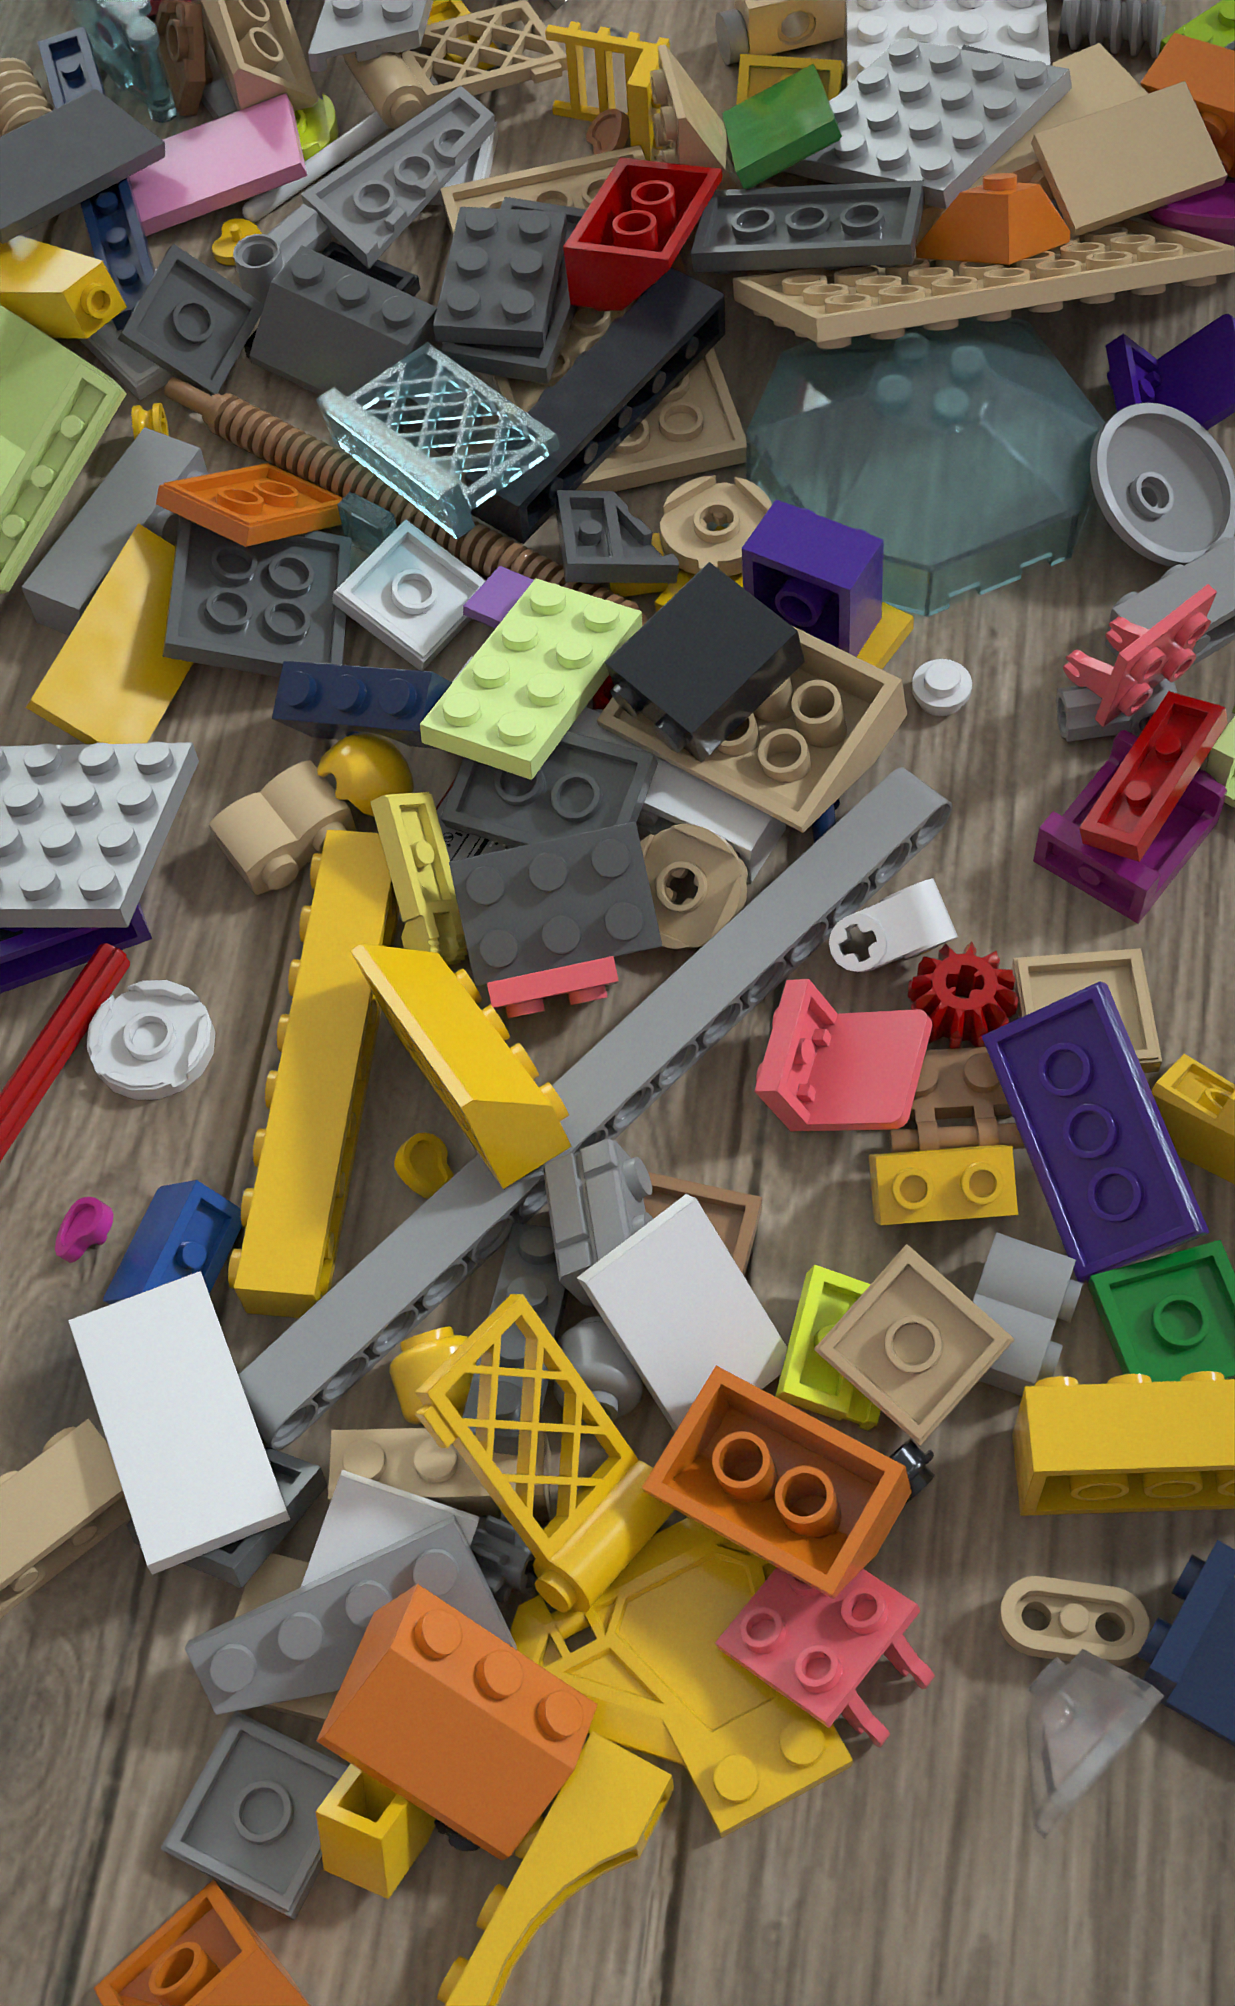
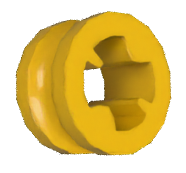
M153 403L150 410H144L141 405H134L132 407L131 417L134 440L144 427L169 436L166 414L162 403Z

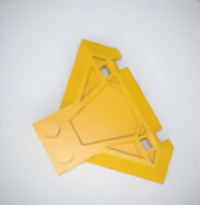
M687 1517L653 1535L587 1612L580 1613L570 1609L566 1613L556 1610L550 1614L543 1598L539 1594L518 1605L510 1633L516 1643L517 1651L598 1704L587 1733L588 1735L593 1731L615 1744L683 1765L720 1837L723 1838L851 1768L853 1759L833 1724L830 1728L826 1727L718 1649L715 1642L776 1569V1566ZM590 1627L596 1640L570 1653L564 1640Z

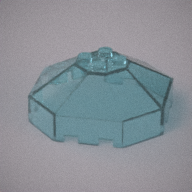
M976 316L958 319V327L948 330L924 329V325L905 328V335L895 339H873L870 337V334L851 337V345L842 348H819L816 346L815 341L810 340L782 351L746 431V479L760 487L767 494L772 504L777 499L799 508H806L817 515L852 528L865 530L873 536L884 539L882 602L899 610L927 617L949 609L950 597L975 588L979 595H983L1021 579L1022 568L1046 558L1048 563L1053 566L1072 558L1094 495L1090 473L1091 450L1096 435L1105 424V421L1029 321L1011 317L1001 321H980L976 319Z

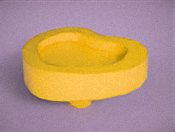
M234 218L226 221L221 227L222 236L212 245L215 260L224 265L235 266L234 247L247 236L261 234L259 228L251 221L243 218Z
M426 1132L417 1133L403 1143L396 1153L394 1168L397 1174L410 1189L423 1198L430 1199L454 1177L447 1164L448 1151L446 1145L434 1134Z

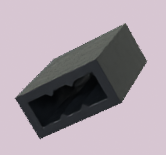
M708 562L629 638L605 664L614 685L610 693L619 706L633 717H636L641 712L654 723L653 729L655 733L671 750L679 753L684 748L702 763L805 660L798 631L711 562Z

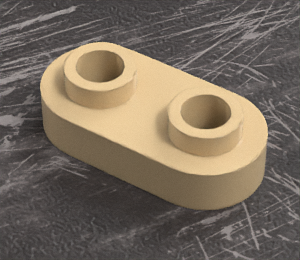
M1042 1576L1025 1577L1013 1583L1004 1594L998 1614L999 1627L1003 1637L1018 1652L1028 1656L1102 1667H1120L1133 1661L1140 1652L1150 1630L1147 1611L1140 1600L1132 1593L1118 1587ZM1030 1609L1038 1610L1046 1616L1048 1627L1041 1631L1031 1630L1024 1624L1022 1614ZM1101 1620L1113 1621L1121 1630V1639L1114 1642L1102 1639L1096 1631V1623Z

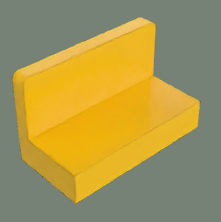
M740 54L736 105L813 63L830 101L840 94L841 77H844L845 65L842 60Z

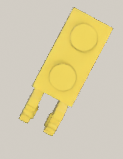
M429 792L389 794L370 801L402 921L406 922L401 935L404 949L437 952L447 965L461 963V960H465V955H468L467 945L449 866L450 859L432 794H429Z

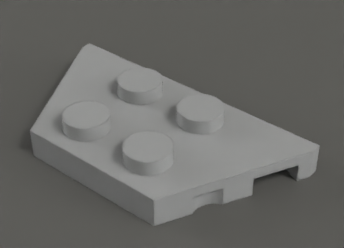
M325 0L308 52L311 71L320 72L328 70L327 58L355 52L357 61L361 62L378 58L380 55L388 52L399 53L419 48L434 0Z

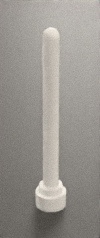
M432 76L430 81L433 86L439 85ZM377 111L306 160L305 166L308 176L258 194L246 202L242 209L244 218L251 222L259 221L389 129V127L383 122Z

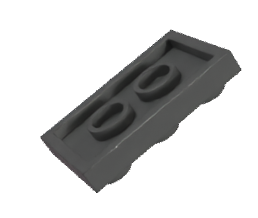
M460 207L433 323L435 340L437 342L544 348L563 246L567 234L566 212Z
M567 731L532 780L464 757L440 819L447 828L513 847L633 821L637 822L658 762L654 754Z
M636 821L449 862L476 987L485 986L488 982L610 956L618 957L663 947Z

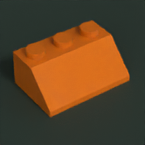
M717 1365L642 1486V1490L646 1494L832 1599L877 1555L912 1493L906 1466Z
M417 1584L373 1613L316 1741L502 1861L511 1856L575 1770L598 1704Z

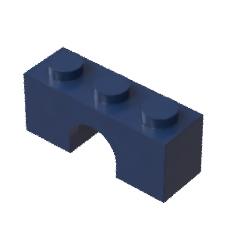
M284 661L271 719L313 738L341 740L358 732H366L394 739L409 747L439 749L421 742L420 723L443 696L452 682L432 671Z

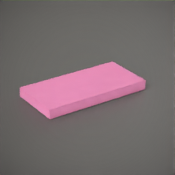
M285 93L163 139L165 142V158L129 176L146 236L304 178L308 175L293 106Z

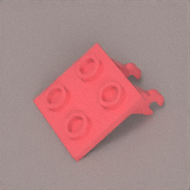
M1209 584L1151 629L1131 623L1123 617H1117L1110 622L1109 626L1112 629L1105 635L1112 647L1120 652L1114 666L1087 656L1080 650H1074L1066 657L1069 662L1063 666L1067 677L1077 686L1087 687L1102 698L1095 720L1102 727H1105L1121 713H1124L1127 717L1136 713L1151 697L1153 688L1165 678L1170 683L1176 681L1191 667L1196 659L1193 648L1211 623L1207 615L1217 591Z
M776 1567L715 1642L720 1651L826 1727L830 1728L841 1714L857 1733L861 1735L865 1731L872 1743L877 1747L883 1745L890 1736V1733L873 1716L855 1689L882 1654L888 1658L896 1670L904 1677L910 1673L917 1685L922 1689H926L935 1677L933 1671L917 1656L903 1635L921 1612L918 1604L864 1569L832 1599Z

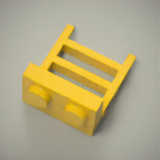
M571 21L568 28L548 24L545 30L546 40L565 43L570 102L555 100L552 106L553 115L593 122L602 112L612 108L616 109L612 52L624 54L628 113L625 114L629 116L631 147L641 145L645 159L654 161V157L659 155L662 147L656 146L652 115L660 113V104L655 105L653 100L650 71L659 69L658 46L666 45L670 50V39L659 37L657 44L640 41V33L630 32L627 38L611 36L610 28L600 26L598 32L593 33L582 31L581 23ZM583 47L595 49L599 108L587 106Z

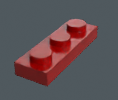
M1168 691L1079 827L1082 843L1140 862L1227 726L1226 707Z

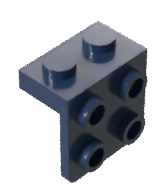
M1217 1540L1206 1561L1193 1554L1191 1555L1171 1592L1173 1595L1184 1600L1175 1619L1171 1624L1158 1616L1137 1657L1148 1662L1150 1665L1137 1689L1235 1747V1549Z

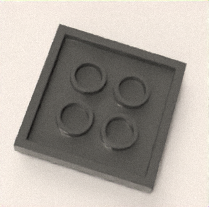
M179 516L162 657L279 678L284 661L342 665L346 613L332 603L333 592L349 577L352 538L312 531L245 547Z

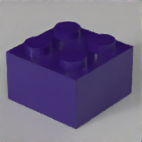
M776 499L741 548L743 588L788 624L857 657L882 618L884 539L873 536L865 530L852 528L817 515L809 509L799 508Z

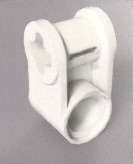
M934 878L895 892L881 899L880 903L846 916L837 922L830 934L829 947L836 963L846 970L867 972L903 957L908 959L954 940L958 936ZM858 926L862 933H874L876 935L877 942L868 947L870 958L862 961L858 954H846L843 945L852 940L849 930Z

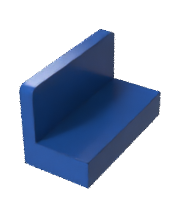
M198 1180L159 1187L104 1295L103 1301L111 1305L199 1271L202 1273L210 1294L242 1227L241 1208Z

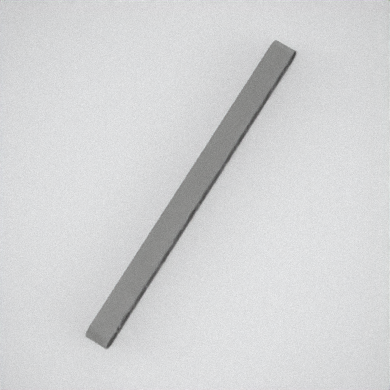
M903 767L894 769L552 1085L569 1113V1117L560 1121L572 1147L550 1161L569 1153L578 1155L580 1154V1149L607 1138L614 1141L830 936L837 922L856 912L934 838L950 815L951 802ZM477 1154L239 1375L260 1437L272 1449H284L300 1438L508 1241L513 1223L526 1224L548 1203L543 1173L544 1164L503 1189L480 1155Z

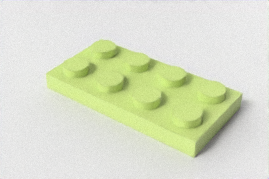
M535 578L420 723L421 742L532 780L608 677L609 672L605 662L642 627V611Z

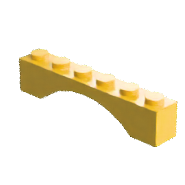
M592 1731L581 1750L575 1770L561 1787L546 1818L540 1815L517 1846L515 1856L523 1861L509 1887L506 1888L500 1883L497 1884L486 1900L476 1925L485 1932L470 1960L461 1955L455 1960L440 1987L437 2000L444 2003L445 2006H498L514 1966L537 1931L569 1898L605 1873L640 1858L674 1792L672 1775Z

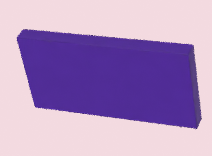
M1099 981L982 1036L1067 1256L1076 1259L1073 1271L1078 1282L1087 1284L1092 1275L1141 1262L1210 1233L1106 983Z

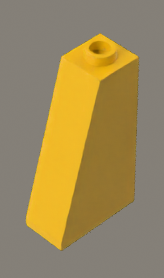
M20 235L4 244L0 243V305L51 338L88 339L127 308L102 260Z

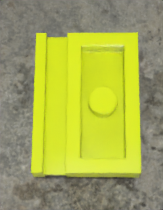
M814 1265L806 1273L775 1397L786 1403L838 1421L843 1418L858 1423L859 1428L867 1431L878 1424L881 1410L814 1350L871 1284L818 1265Z

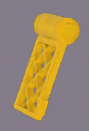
M510 1294L415 1391L424 1404L415 1413L440 1448H448L451 1444L454 1445L536 1558L533 1563L534 1572L538 1577L535 1581V1587L541 1597L558 1611L566 1613L572 1609L580 1613L587 1612L675 1511V1509L642 1490V1486L653 1470V1467L637 1458L523 1294ZM514 1322L526 1338L524 1369L499 1367L501 1335ZM481 1357V1365H473ZM543 1363L549 1371L542 1370ZM464 1373L480 1374L477 1419L462 1418L445 1395ZM498 1375L523 1377L520 1421L495 1420ZM542 1379L556 1380L564 1392L562 1424L539 1423ZM581 1419L584 1420L587 1426L581 1425ZM469 1427H476L475 1435L472 1433ZM495 1428L519 1430L516 1474L501 1473L492 1460ZM538 1431L562 1432L559 1476L535 1475ZM581 1433L594 1434L609 1456L591 1477H578ZM509 1482L516 1483L515 1491ZM534 1484L558 1485L556 1516L542 1529L532 1516ZM577 1485L582 1486L577 1492Z

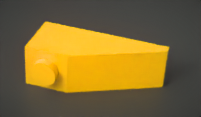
M352 1764L349 1765L315 1811L324 1871L386 1899L391 1897L429 1841L435 1827V1818Z

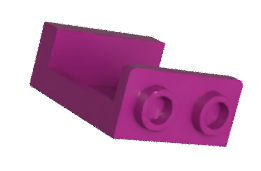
M1121 730L1113 740L1108 760L1065 813L1061 816L1053 811L1039 827L1033 862L1139 924L1218 823L1227 789L1222 784L1216 782L1209 773L1199 769L1140 862L1083 844L1079 827L1138 738L1126 730Z

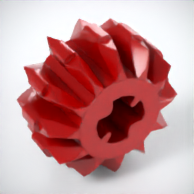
M971 941L965 947L963 954H956L945 943L939 950L938 959L923 956L922 961L918 964L917 976H914L909 981L907 996L910 998V1002L913 1003L910 1010H923L932 1021L929 1044L944 1036L949 1038V1047L951 1049L960 1048L962 1041L969 1040L975 1047H985L982 1036L1008 1024V1018H1012V1015L1016 1014L1018 997L1016 992L1013 991L1016 979L1013 975V970L999 969L1000 958L997 951L982 958L976 956V948Z

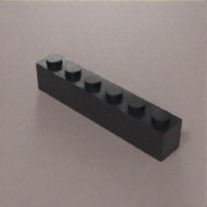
M671 267L655 284H652L641 294L639 300L622 317L616 318L609 325L606 333L589 351L582 352L576 358L572 368L554 386H549L543 391L538 402L519 421L509 425L503 437L484 457L477 458L471 464L467 474L464 476L470 514L524 544L555 512L557 490H576L725 335V294Z

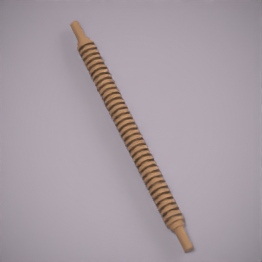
M176 377L171 378L165 386L164 393L166 397L202 415L203 421L208 425L209 430L218 437H222L224 440L233 443L239 448H243L251 454H255L258 458L266 460L268 463L350 500V503L354 504L353 507L391 526L395 530L406 519L467 567L481 575H485L487 578L499 566H502L533 580L537 578L639 610V606L636 603L626 600L619 594H614L611 590L601 587L598 583L565 582L563 565L552 562L546 556L540 555L538 552L528 549L520 543H516L509 537H504L501 533L491 530L490 527L480 524L472 518H468L461 512H456L453 508L433 500L430 496L420 493L407 484L397 481L395 478L386 475L378 469H374L366 463H362L360 460L339 451L333 446H329L326 442L306 434L304 431L295 428L287 422H283L281 419L272 416L266 411H262L254 405H250L233 394H214L211 396ZM642 613L643 626L647 620L645 614Z

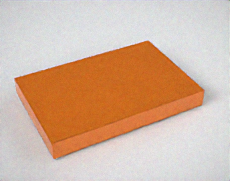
M269 463L165 482L159 485L156 505L245 547L350 523L354 504L350 503V500Z

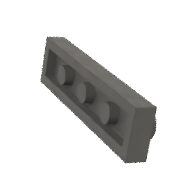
M513 1223L489 1316L510 1294H523L555 1341L558 1342L569 1291L559 1282L552 1228ZM515 1322L501 1335L499 1367L524 1369L526 1338ZM481 1357L477 1360L476 1365H481ZM543 1363L542 1370L549 1371ZM480 1374L473 1375L462 1418L477 1419ZM498 1375L495 1420L520 1421L523 1377ZM542 1379L539 1421L549 1379ZM469 1427L472 1433L475 1435L476 1427ZM495 1428L493 1453L518 1456L519 1430Z

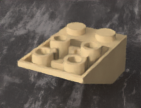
M666 45L658 46L659 69L650 71V82L655 105L660 104V113L652 115L656 146L662 147V155L655 156L654 161L722 169L723 179L716 190L742 189L735 171L723 121ZM701 216L685 244L694 243Z

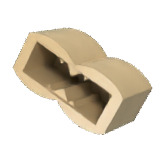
M311 760L298 763L284 770L267 783L260 792L247 795L230 804L209 823L218 847L255 895L270 890H278L289 885L296 878L301 868L306 863L312 861L314 853H322L327 830L357 831L350 808L343 800H338L335 797V789L325 777L317 774V767Z

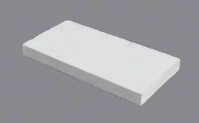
M201 1271L68 1320L145 1561L152 1575L290 1520Z

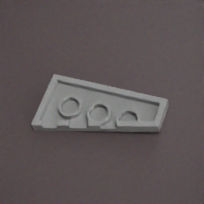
M460 86L301 193L303 204L316 210L322 221L329 227L330 233L369 269L435 197L440 188L444 187L495 130L494 114Z
M453 1515L190 1639L184 1649L215 1714L219 1715L338 1691L373 1613L417 1584L517 1650V1646L456 1516Z

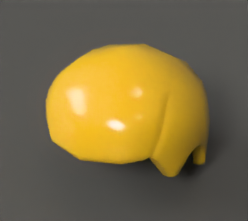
M358 732L339 740L321 757L317 768L319 776L325 777L328 774L335 776L337 782L335 797L338 800H349L364 814L373 817L374 813L370 801L383 795L413 793L414 789L412 773L404 755L386 737L372 733Z

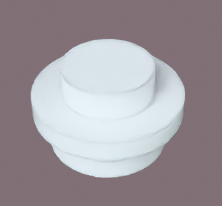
M935 659L921 665L913 676L912 693L914 698L925 712L934 716L954 714L968 701L971 695L972 679L969 672L961 664L952 660Z

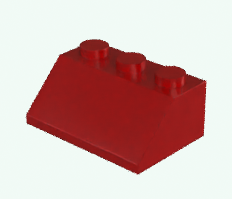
M620 157L563 246L570 305L592 307L598 311H622L664 275L672 266L722 181V169Z

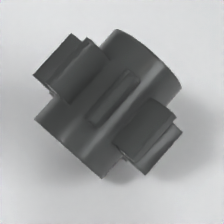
M503 1513L500 1519L490 1515L479 1517L470 1548L494 1599L506 1604L512 1588L524 1594L532 1592L536 1588L535 1581L538 1579L533 1567L536 1559Z

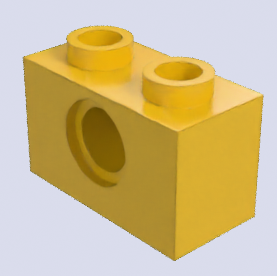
M990 1145L869 1155L874 1221L880 1225L1018 1215L1013 1146Z

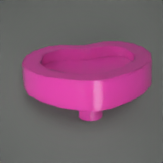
M94 1197L78 1199L65 1215L59 1228L55 1243L56 1255L69 1263H73L84 1254L90 1245L95 1243L102 1245L106 1241L107 1233L113 1224L114 1214L112 1208Z

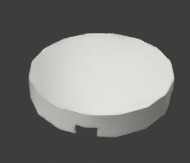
M168 980L140 981L127 986L129 991L121 994L116 999L112 995L102 1003L89 1024L86 1047L98 1077L112 1091L134 1100L162 1099L185 1090L203 1074L214 1054L216 1032L206 1007L188 987Z

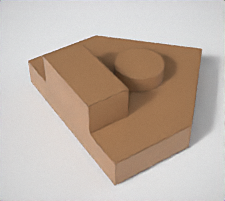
M162 0L159 5L152 36L177 112H179L180 116L197 115L204 86L213 81V75L206 56L207 38L203 27L202 4L183 0Z

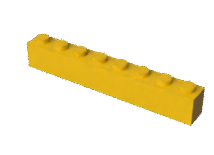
M327 830L322 853H314L312 857L310 883L314 890L312 905L303 906L299 922L300 940L304 942L301 959L292 960L288 975V990L290 996L293 997L289 1014H282L280 1016L277 1028V1048L279 1052H282L278 1071L271 1070L266 1081L265 1103L267 1109H270L266 1129L259 1128L254 1139L253 1162L255 1167H258L254 1188L245 1189L241 1203V1223L243 1227H246L242 1249L235 1248L232 1251L228 1267L229 1287L235 1290L247 1314L301 1318L331 1290L382 1011L350 950L360 944L393 947L400 912L379 833Z

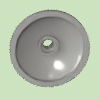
M1138 403L1120 410L1101 427L1091 450V481L1102 514L1114 532L1128 546L1156 563L1170 567L1179 564L1185 566L1205 554L1207 549L1217 540L1224 537L1230 539L1234 536L1235 475L1219 444L1198 422L1185 413L1166 405Z

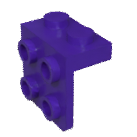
M1230 314L1221 315L1158 359L1124 333L1105 345L1109 364L1107 380L1114 393L1116 413L1138 403H1157L1185 413L1206 430L1235 413V318Z

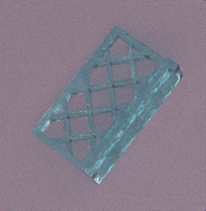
M428 342L350 396L346 397L333 387L316 399L333 442L456 539H459L475 527L470 513L471 510L560 448L556 433ZM428 366L436 370L434 378L411 380L412 377ZM467 392L465 401L442 403L443 394ZM429 396L428 404L404 407L406 398ZM392 399L390 408L366 410L377 401ZM499 415L498 424L473 426L475 417ZM461 419L459 428L435 430L437 421ZM423 422L421 432L397 433L401 424ZM533 440L522 449L505 451L507 441ZM494 442L492 452L467 454L469 444ZM455 446L453 456L428 457L430 448ZM488 470L487 474L468 487L461 482L462 472Z

